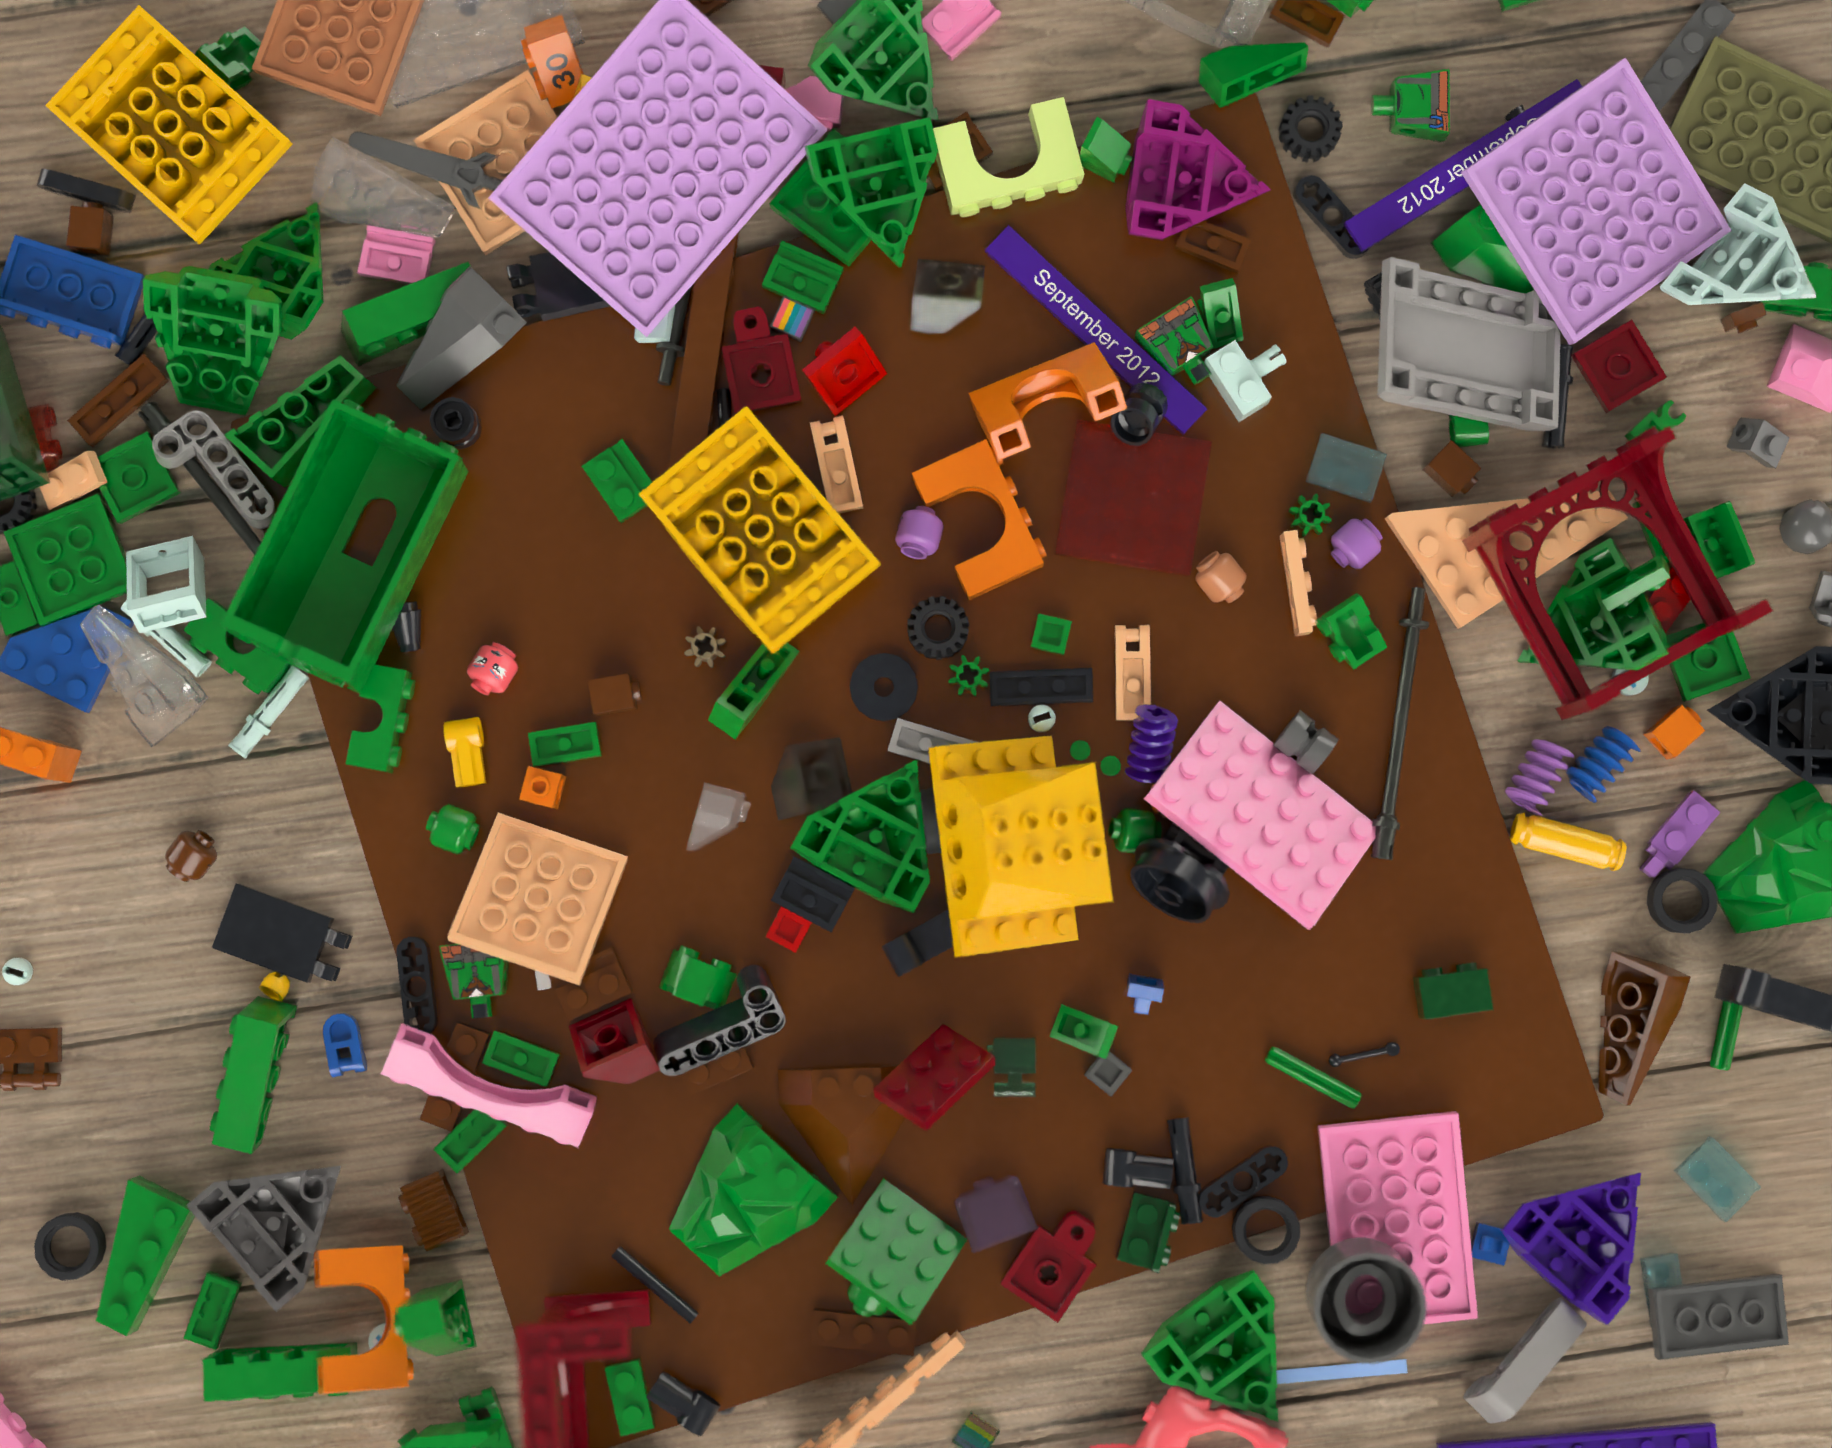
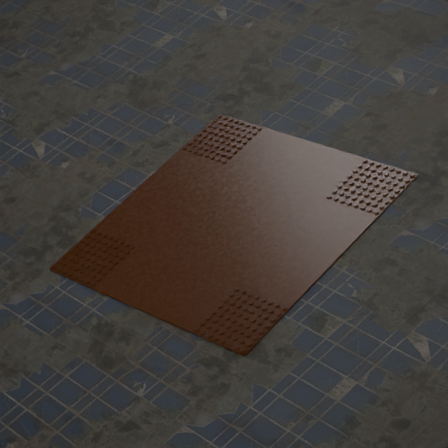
M1256 93L1222 108H1219L1216 103H1212L1188 111L1190 113L1189 116L1204 130L1207 129L1229 149L1246 166L1245 169L1259 182L1262 181L1271 189L1264 194L1204 220L1251 239L1237 274L1175 249L1181 231L1163 240L1128 234L1125 206L1131 164L1125 175L1118 174L1114 183L1083 168L1084 177L1082 183L1078 184V188L1073 191L1058 193L1057 189L1045 192L1044 197L1034 201H1026L1024 197L1012 200L1010 206L1001 209H993L992 206L979 208V213L968 217H960V214H950L944 190L923 197L912 235L908 236L903 252L905 257L901 267H898L872 240L849 267L806 235L786 241L789 244L844 267V271L825 314L815 311L802 342L789 337L802 402L753 411L752 413L825 499L826 494L810 423L820 421V424L834 421V417H844L863 508L839 513V515L880 562V566L787 642L799 650V654L736 740L709 722L708 718L716 701L763 642L729 608L667 532L663 523L648 506L623 523H620L582 468V465L623 439L652 483L668 471L684 356L676 357L671 385L665 386L657 383L664 354L656 350L658 343H638L634 339L636 327L612 306L548 321L542 320L523 326L502 348L421 410L396 386L406 365L365 377L377 388L360 405L364 408L363 413L374 418L377 413L392 419L395 422L394 427L402 432H406L408 428L415 429L427 436L426 441L438 446L439 442L443 441L431 428L430 416L435 405L445 398H459L468 403L481 419L482 425L481 435L475 444L468 448L457 449L459 451L457 455L463 458L468 474L405 603L417 601V607L421 609V649L400 652V646L392 629L375 665L407 670L412 673L411 679L415 680L413 698L411 700L407 699L405 713L409 714L408 726L405 733H400L398 746L402 747V756L399 766L393 768V773L345 764L352 730L371 732L378 728L383 719L381 706L374 700L359 697V693L349 690L346 683L342 688L308 673L396 954L398 944L407 937H420L428 943L431 953L438 1016L437 1027L430 1034L435 1036L445 1051L457 1022L490 1033L475 1076L496 1085L523 1090L549 1089L567 1085L597 1097L593 1115L579 1147L570 1144H560L551 1137L538 1132H528L521 1126L506 1121L509 1125L463 1168L515 1337L518 1324L535 1323L545 1313L544 1298L546 1296L648 1289L611 1257L619 1246L699 1312L690 1324L649 1289L652 1324L650 1326L630 1327L631 1355L627 1357L584 1359L590 1448H610L680 1425L676 1421L675 1416L650 1400L655 1428L620 1437L605 1367L608 1365L640 1358L648 1394L661 1373L665 1371L692 1390H701L714 1398L721 1405L718 1410L719 1412L893 1355L810 1345L814 1308L857 1313L853 1309L854 1304L848 1298V1288L851 1282L828 1266L826 1261L883 1178L968 1239L917 1317L915 1347L936 1340L945 1332L952 1335L957 1330L962 1332L1035 1308L1002 1286L1000 1281L1037 1225H1041L1053 1234L1060 1220L1070 1210H1076L1093 1221L1096 1231L1093 1242L1084 1254L1096 1262V1267L1078 1293L1151 1270L1118 1261L1116 1257L1134 1191L1172 1201L1176 1204L1175 1211L1180 1212L1178 1194L1174 1193L1173 1186H1176L1174 1165L1170 1189L1141 1185L1119 1187L1103 1184L1102 1180L1106 1148L1136 1151L1139 1155L1172 1158L1167 1120L1189 1117L1197 1183H1201V1189L1264 1146L1272 1145L1278 1147L1286 1154L1288 1159L1287 1169L1280 1177L1220 1217H1210L1201 1210L1204 1222L1188 1223L1185 1225L1181 1224L1180 1214L1177 1230L1175 1233H1169L1167 1245L1171 1246L1169 1264L1235 1242L1232 1230L1235 1214L1244 1202L1254 1197L1271 1196L1283 1201L1294 1211L1298 1221L1326 1212L1318 1126L1456 1111L1459 1115L1463 1166L1600 1122L1604 1117L1426 591L1421 621L1429 622V628L1420 629L1395 808V816L1397 822L1400 823V830H1396L1393 860L1370 857L1373 848L1372 842L1312 928L1308 930L1230 867L1223 874L1230 894L1229 899L1222 908L1213 910L1210 917L1200 923L1186 922L1171 917L1155 908L1139 894L1130 878L1131 869L1136 863L1135 854L1117 850L1113 838L1108 836L1111 818H1116L1122 809L1134 808L1154 813L1150 803L1144 798L1151 790L1150 786L1156 784V782L1143 783L1133 780L1125 773V768L1130 767L1127 763V756L1133 754L1129 751V745L1135 742L1131 738V734L1136 728L1133 726L1134 721H1116L1115 625H1126V629L1139 628V625H1150L1151 705L1160 706L1171 711L1178 719L1177 727L1174 729L1176 733L1175 739L1172 741L1173 750L1170 753V764L1219 701L1273 743L1296 713L1301 710L1315 721L1316 729L1325 728L1339 739L1331 753L1313 775L1371 821L1377 819L1382 808L1407 628L1399 625V620L1408 619L1412 587L1424 589L1425 587L1418 568L1384 519L1390 514L1399 511ZM1138 128L1120 133L1121 136L1131 143L1128 154L1130 156L1133 155L1134 141ZM1082 146L1077 147V148H1078V152H1079V156H1080V151H1081V147H1082ZM1037 160L993 174V176L1005 179L1019 177L1027 173ZM1008 225L1142 349L1143 347L1134 338L1136 330L1191 296L1199 311L1197 301L1201 299L1200 286L1233 278L1237 288L1244 341L1237 342L1247 359L1252 360L1276 344L1281 350L1277 356L1283 353L1287 361L1286 364L1279 366L1262 377L1263 384L1272 396L1266 406L1238 422L1210 377L1194 385L1185 370H1182L1172 377L1207 408L1206 412L1184 435L1163 417L1147 443L1140 446H1132L1123 443L1113 433L1111 428L1112 415L1095 421L1086 405L1076 398L1060 397L1044 401L1030 409L1022 419L1031 448L1004 458V464L999 465L1004 478L1010 476L1014 482L1018 495L1013 497L1018 508L1025 507L1031 519L1032 525L1028 527L1032 538H1039L1047 556L1042 558L1044 562L1043 567L968 601L955 573V566L993 548L999 542L1005 530L1004 516L998 504L987 495L979 492L960 493L929 507L935 511V515L942 520L944 525L939 547L934 554L927 556L925 559H913L901 552V548L895 541V536L902 514L905 511L916 509L917 506H925L913 482L912 473L987 439L978 422L968 393L1086 346L985 253V249ZM780 244L736 257L723 346L738 344L733 324L734 314L738 310L757 306L761 307L766 314L770 327L783 296L762 288V282ZM694 284L691 287L679 346L683 348L686 346ZM750 320L746 323L745 327L752 329L757 325V322ZM856 327L867 340L886 370L887 375L837 416H834L826 407L802 369L817 358L815 350L822 342L831 341L834 344L852 328ZM770 329L771 337L782 335L781 333ZM1225 346L1212 349V351L1208 355L1203 357L1202 360L1205 361L1207 357H1209L1210 355H1212L1213 353L1217 352ZM722 354L717 389H730ZM763 365L757 366V372L752 374V379H758L760 384L766 383V378L771 376V370H765ZM1114 372L1119 380L1123 396H1125L1131 387ZM717 391L710 435L719 429ZM731 398L732 417H734V416H735V413H734V408H733V403H732V398ZM254 414L232 421L231 430L233 428L238 429L249 421L248 418ZM837 434L824 437L825 445L838 443ZM237 447L240 457L272 497L276 513L291 482L284 488L271 479ZM1315 494H1318V502L1322 505L1325 503L1330 504L1325 510V516H1329L1332 520L1327 524L1320 523L1323 531L1320 535H1317L1314 529H1312L1303 537L1302 528L1299 526L1291 528L1290 525L1295 520V515L1288 511L1291 507H1301L1298 503L1299 496L1302 495L1306 501H1309ZM376 499L366 506L343 554L373 566L396 519V508L390 501ZM254 502L256 510L260 512L261 515L266 512L265 508H259L258 505ZM1312 508L1302 512V514L1307 515V522L1309 523L1318 518L1313 515L1314 509ZM1365 518L1378 529L1383 537L1380 541L1381 551L1361 569H1354L1349 565L1343 568L1331 555V552L1334 550L1331 537L1350 519L1362 521ZM269 527L263 529L264 536ZM1297 530L1298 538H1304L1306 558H1302L1303 570L1310 573L1312 591L1307 592L1309 605H1314L1317 619L1355 593H1358L1362 596L1370 612V619L1379 629L1387 645L1386 649L1353 670L1345 660L1339 663L1333 657L1328 648L1332 641L1329 636L1325 637L1316 625L1312 626L1313 632L1309 635L1295 636L1280 543V535L1284 531ZM1215 551H1218L1219 554H1231L1247 576L1242 586L1244 589L1243 594L1231 603H1228L1226 600L1212 602L1196 582L1197 565ZM932 596L934 598L944 596L946 599L956 601L964 609L969 622L968 638L962 649L952 657L942 658V660H936V658L929 659L925 655L918 653L909 640L907 630L908 619L913 608L920 601H925L928 597ZM1039 613L1072 621L1064 656L1030 648ZM934 615L926 621L924 629L930 639L942 641L950 635L952 626L945 616ZM698 626L703 630V633L708 634L710 629L714 627L716 628L714 638L716 640L721 638L726 640L724 645L719 646V651L726 657L720 658L717 656L713 660L714 668H711L708 662L702 661L701 665L697 668L694 665L697 657L695 655L686 656L684 653L691 649V643L685 639L686 636L694 638L698 635ZM710 639L706 643H698L697 647L701 650V656L705 652L712 653L714 650L710 645ZM495 642L505 646L516 655L514 660L518 665V670L503 693L490 692L489 695H484L471 686L473 680L468 676L467 668L481 646L492 645ZM1126 642V651H1139V642ZM888 653L897 655L909 663L916 674L918 691L914 704L906 714L899 717L900 719L975 742L1052 736L1056 767L1095 762L1113 901L1074 906L1078 940L955 957L953 946L898 977L882 946L949 909L942 853L928 854L927 849L930 883L914 913L880 902L855 888L833 932L831 933L812 923L796 953L765 937L781 908L779 904L771 901L793 857L795 856L814 866L791 848L806 818L817 811L833 805L838 800L870 783L892 774L915 760L887 751L897 719L884 722L870 719L862 714L852 701L850 692L851 677L861 661L874 654ZM964 655L967 662H973L977 656L980 657L978 666L980 669L989 668V672L1092 668L1094 702L1044 704L1052 708L1056 720L1050 730L1037 732L1028 723L1029 712L1037 705L991 707L989 672L982 675L981 678L988 683V687L985 688L979 685L975 688L977 691L976 697L972 696L970 690H964L963 694L959 696L958 690L960 686L957 683H948V680L956 677V673L949 667L950 665L959 667L962 664L961 656ZM964 668V673L959 679L961 681L966 680L968 685H972L978 673L971 672L969 668ZM629 673L633 681H639L642 700L636 701L637 710L598 717L593 714L587 680ZM880 678L874 684L875 693L881 697H887L893 692L894 684L888 678ZM1049 712L1033 717L1035 723L1051 718ZM479 717L484 735V746L481 749L486 783L457 788L451 752L447 750L445 743L444 722ZM597 722L602 751L601 757L534 767L567 776L558 809L519 800L528 766L533 767L528 733ZM1078 740H1083L1090 746V755L1082 761L1075 760L1070 754L1071 745ZM1292 755L1291 757L1297 761V757ZM1107 756H1115L1121 763L1119 773L1114 776H1107L1101 771V761ZM917 760L919 790L933 788L931 765ZM451 804L472 812L476 817V824L480 825V829L471 850L465 849L460 854H453L433 846L430 842V831L426 830V824L432 811L439 812L443 806ZM1159 812L1154 815L1156 820L1161 822L1162 839L1173 822L1167 817L1162 818ZM497 813L628 856L627 864L591 956L613 947L633 993L568 1021L552 981H550V989L538 990L535 970L509 961L506 994L490 996L492 1017L472 1019L470 998L453 1000L439 946L457 944L448 941V934ZM414 942L411 943L410 949L405 950V956H410L413 961V967H406V974L412 971L425 972L424 965L417 967L416 956L422 955V949L416 948ZM681 945L700 952L698 959L711 964L712 959L716 958L731 964L730 971L737 974L741 969L750 965L761 966L767 972L778 995L786 1022L779 1032L745 1046L754 1066L753 1069L691 1096L687 1091L681 1074L668 1076L661 1071H657L631 1084L584 1078L569 1031V1025L631 998L653 1045L654 1039L661 1032L713 1010L672 995L673 993L659 988L673 949L679 951ZM1476 962L1477 968H1487L1494 1010L1426 1020L1419 1019L1413 977L1422 976L1421 970L1442 967L1443 973L1456 971L1455 965ZM1129 974L1163 980L1164 992L1162 1002L1151 1001L1148 1015L1134 1013L1135 998L1127 996ZM419 976L411 978L408 983L409 992L417 997L425 993L427 987L425 980ZM736 978L726 1004L742 998ZM428 999L420 1002H411L412 1007L418 1006L416 1021L420 1030H424V1025L430 1022L429 1016L425 1017L422 1015L421 1008L423 1005L429 1006ZM1062 1004L1118 1026L1109 1051L1130 1067L1132 1072L1112 1097L1084 1075L1098 1056L1050 1037ZM942 1024L993 1054L996 1065L927 1131L907 1118L904 1119L853 1205L850 1204L779 1105L778 1069H837L899 1065ZM495 1030L560 1054L548 1087L482 1063ZM1389 1042L1397 1043L1400 1048L1396 1056L1383 1054L1344 1062L1339 1067H1332L1329 1064V1057L1333 1054L1343 1056L1385 1047ZM1272 1046L1277 1047L1359 1091L1362 1095L1358 1105L1351 1109L1267 1064L1265 1058ZM738 1103L762 1125L761 1129L811 1175L814 1173L839 1197L811 1226L761 1252L727 1273L718 1276L669 1230V1227L690 1184L713 1129ZM462 1107L455 1127L474 1109ZM1267 1153L1264 1156L1266 1159L1265 1164L1259 1168L1256 1167L1255 1162L1249 1165L1257 1173L1259 1182L1265 1178L1260 1173L1262 1170L1270 1167L1274 1171L1278 1168L1276 1162L1280 1159L1279 1155L1272 1156ZM1245 1171L1238 1172L1233 1178L1235 1189L1239 1191L1248 1190L1252 1185V1176ZM1226 1181L1220 1185L1225 1189L1224 1192L1219 1195L1210 1192L1207 1195L1209 1199L1205 1204L1207 1208L1213 1206L1216 1210L1221 1207L1220 1199L1227 1194L1231 1201L1237 1197L1229 1190ZM1269 1209L1260 1210L1248 1219L1246 1236L1248 1238L1284 1226L1286 1223L1277 1212ZM1075 1226L1071 1229L1073 1234H1080L1083 1231V1228L1080 1226ZM1042 1266L1039 1269L1042 1273V1281L1046 1282L1049 1278L1053 1280L1057 1278V1275L1054 1273L1055 1266ZM889 1309L886 1313L882 1314V1316L899 1317Z

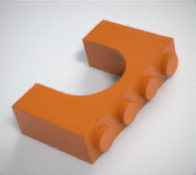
M1095 342L968 393L978 422L998 460L1031 448L1022 419L1030 409L1044 401L1060 397L1079 399L1086 405L1095 421L1127 409L1119 380Z
M987 439L912 473L913 482L925 507H931L960 493L979 492L993 499L1003 513L1005 530L999 542L990 550L964 561L954 568L968 601L1043 567L1044 562L1042 558L1047 556L1040 539L1032 538L1028 527L1032 525L1031 519L1025 507L1018 508L1013 497L1018 495L1014 482L1010 476L1004 478L999 465L1004 464L1003 459L998 460Z
M0 727L1 765L43 779L71 783L82 752L81 750Z
M403 1245L318 1250L314 1253L315 1288L360 1286L368 1289L382 1303L386 1317L382 1337L366 1353L317 1359L318 1395L409 1387L408 1380H412L414 1374L412 1359H407V1345L404 1344L402 1335H397L393 1321V1315L397 1314L396 1308L411 1297L409 1288L404 1286V1274L409 1273L408 1253H403Z

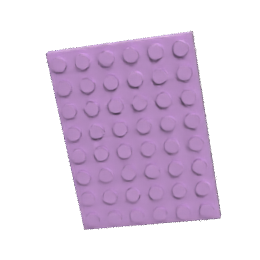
M658 0L489 196V199L647 337L806 155L805 146L815 144L828 129L688 0Z

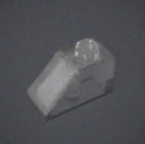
M704 783L686 849L696 852L738 828L739 821L746 822L750 808V802L745 801L747 795Z

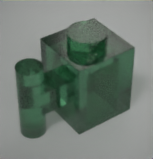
M993 1037V1045H987V1051L995 1056L996 1065L993 1067L994 1074H1007L1008 1083H994V1097H1036V1084L1022 1083V1074L1036 1073V1038Z

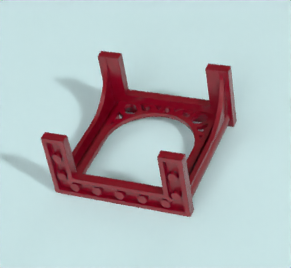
M1655 426L1615 449L1618 456L1607 461L1604 455L1587 464L1586 467L1589 471L1578 477L1574 471L1559 479L1557 483L1560 487L1548 492L1547 488L1544 487L1527 497L1530 503L1520 509L1517 503L1489 515L1484 520L1470 527L1471 535L1462 540L1468 552L1476 549L1562 705L1555 709L1561 720L1593 711L1622 695V689L1715 638L1744 628L1773 612L1767 599L1738 610L1733 609L1682 518L1670 492L1664 470L1665 448L1669 442L1676 439L1670 426L1659 432ZM1614 478L1621 479L1625 485V492L1620 501L1611 500L1608 494L1609 484ZM1601 481L1599 486V499H1590L1588 496V492L1590 491L1591 494L1594 491H1596V489L1598 488V482ZM1634 491L1637 495L1634 500L1640 504L1639 508H1633L1629 504L1633 498ZM1577 494V499L1575 502L1574 499H1572L1571 497ZM1563 503L1569 508L1566 513L1560 508ZM1552 508L1553 514L1546 512V510ZM1592 508H1604L1628 514L1651 531L1661 545L1703 620L1705 627L1668 646L1669 654L1639 670H1625L1590 689L1543 606L1537 590L1535 571L1540 547L1556 524L1575 512ZM1536 519H1539L1543 523V527L1539 531H1534L1531 527L1522 523L1525 522L1526 524L1533 525L1538 523ZM1515 532L1527 535L1532 541V547L1525 551L1514 548L1509 541L1510 535ZM1513 558L1526 559L1527 567L1522 571L1520 561L1515 564Z
M649 1289L546 1296L544 1298L545 1313L535 1323L518 1324L516 1326L523 1448H590L584 1359L627 1357L631 1355L630 1327L650 1326L652 1324Z

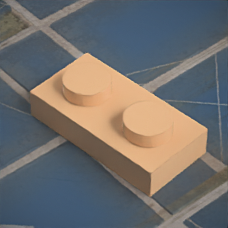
M86 451L49 472L48 478L50 483L40 486L48 509L59 510L107 483V479L96 452Z

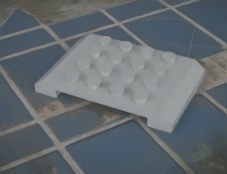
M1389 257L1382 261L1377 392L1380 398L1386 402L1526 431H1550L1558 428L1561 331L1535 290L1524 294L1420 270L1419 263Z

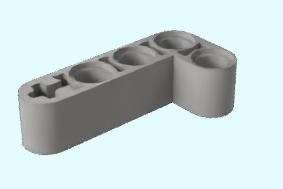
M193 410L154 436L152 448L157 462L161 466L176 468L196 456L251 527L265 529L270 526L276 514L272 497L209 415L200 410ZM201 424L207 428L199 436L189 433L190 428L194 425ZM168 443L178 446V450L171 455L160 452L161 448ZM216 451H223L227 454V458L222 462H213L209 459L210 455ZM238 477L248 481L247 485L242 489L232 488L230 482ZM252 496L259 508H265L266 512L261 515L258 511L254 512L252 502L250 501Z
M1563 1298L1555 1299L1545 1308L1491 1375H1485L1477 1379L1467 1389L1463 1398L1488 1423L1507 1421L1519 1411L1583 1332L1587 1322Z

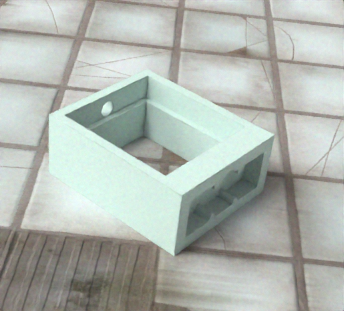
M193 536L126 552L127 611L139 633L206 617L204 557ZM189 568V586L147 596V578Z

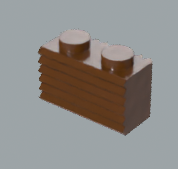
M443 1169L400 1187L402 1194L398 1196L399 1202L406 1215L411 1213V1217L416 1225L412 1227V1233L419 1247L424 1245L425 1250L428 1252L469 1233Z

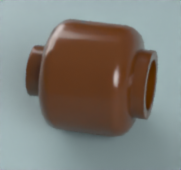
M198 830L196 833L191 831L181 832L165 853L166 868L172 875L184 882H188L190 879L199 880L203 878L217 859V852L213 846L215 843L214 839L202 830Z

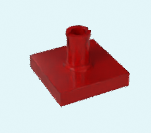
M856 327L852 328L834 344L831 341L822 342L815 350L817 358L802 369L826 407L834 416H837L887 375L886 370L867 340Z

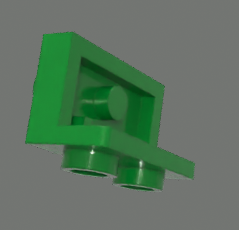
M1730 501L1684 518L1687 527L1717 579L1755 564L1750 546Z

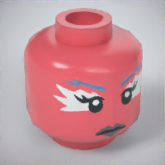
M493 642L492 645L481 646L467 668V674L473 680L471 686L484 695H489L490 692L503 693L518 670V665L514 660L516 655L499 643Z

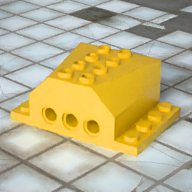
M140 5L45 105L199 245L293 145L286 136Z
M747 406L639 493V496L663 523L667 532L735 615L753 634L755 633L772 654L880 566V562Z
M1052 736L928 748L955 957L1078 940L1074 906L1113 901L1095 762L1056 767Z

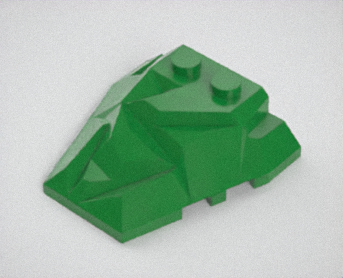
M187 266L183 267L179 273L163 271L146 275L143 278L144 311L147 319H153L158 332L155 340L158 348L163 347L169 362L165 367L179 403L246 415L282 330V300L272 291L265 290L258 278Z
M1805 780L1774 795L1768 802L1769 805L1759 816L1753 818L1745 826L1746 830L1734 842H1731L1702 873L1714 885L1718 904L1735 934L1832 917V805L1825 803L1819 791Z
M738 1103L713 1129L690 1184L669 1227V1230L718 1276L727 1273L761 1252L811 1226L839 1197L814 1173L811 1175L761 1129L762 1125Z

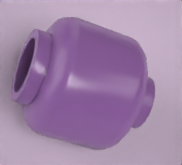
M917 506L916 509L905 511L902 514L895 541L901 548V552L907 557L925 559L937 551L944 525L942 520L935 515L936 513L933 509Z
M1365 518L1362 521L1350 519L1332 535L1331 543L1334 550L1331 552V555L1343 568L1349 565L1354 569H1361L1380 553V541L1383 537L1369 520Z

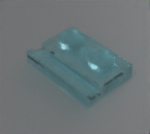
M1322 433L1319 437L1305 482L1371 502L1387 454Z
M1711 1136L1674 1170L1723 1222H1727L1751 1199L1750 1197L1756 1191L1762 1188Z

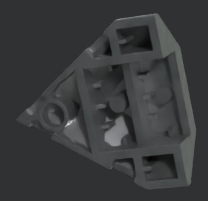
M341 1166L213 1182L186 1205L206 1230L212 1232L255 1282L254 1287L275 1312L305 1287Z

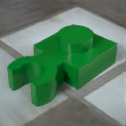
M1672 400L1667 401L1658 408L1656 414L1653 411L1647 413L1625 437L1630 441L1654 426L1658 432L1669 426L1674 428L1685 420L1686 415L1682 413L1675 419L1671 418L1668 414V409L1674 402Z

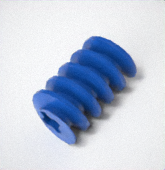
M1605 726L1602 729L1604 737L1596 736L1593 739L1595 747L1588 746L1584 749L1586 758L1579 756L1575 759L1577 768L1570 766L1566 770L1569 783L1582 796L1593 803L1597 802L1593 794L1594 789L1602 793L1607 791L1601 782L1603 779L1612 783L1616 781L1610 771L1612 769L1621 773L1625 771L1620 760L1623 759L1631 763L1634 761L1629 750L1633 749L1641 752L1631 738L1622 731L1610 726Z

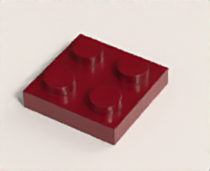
M1633 320L1626 322L1572 354V359L1605 413L1610 412L1667 378Z

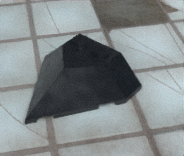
M1816 646L1706 710L1809 784L1832 785V647Z

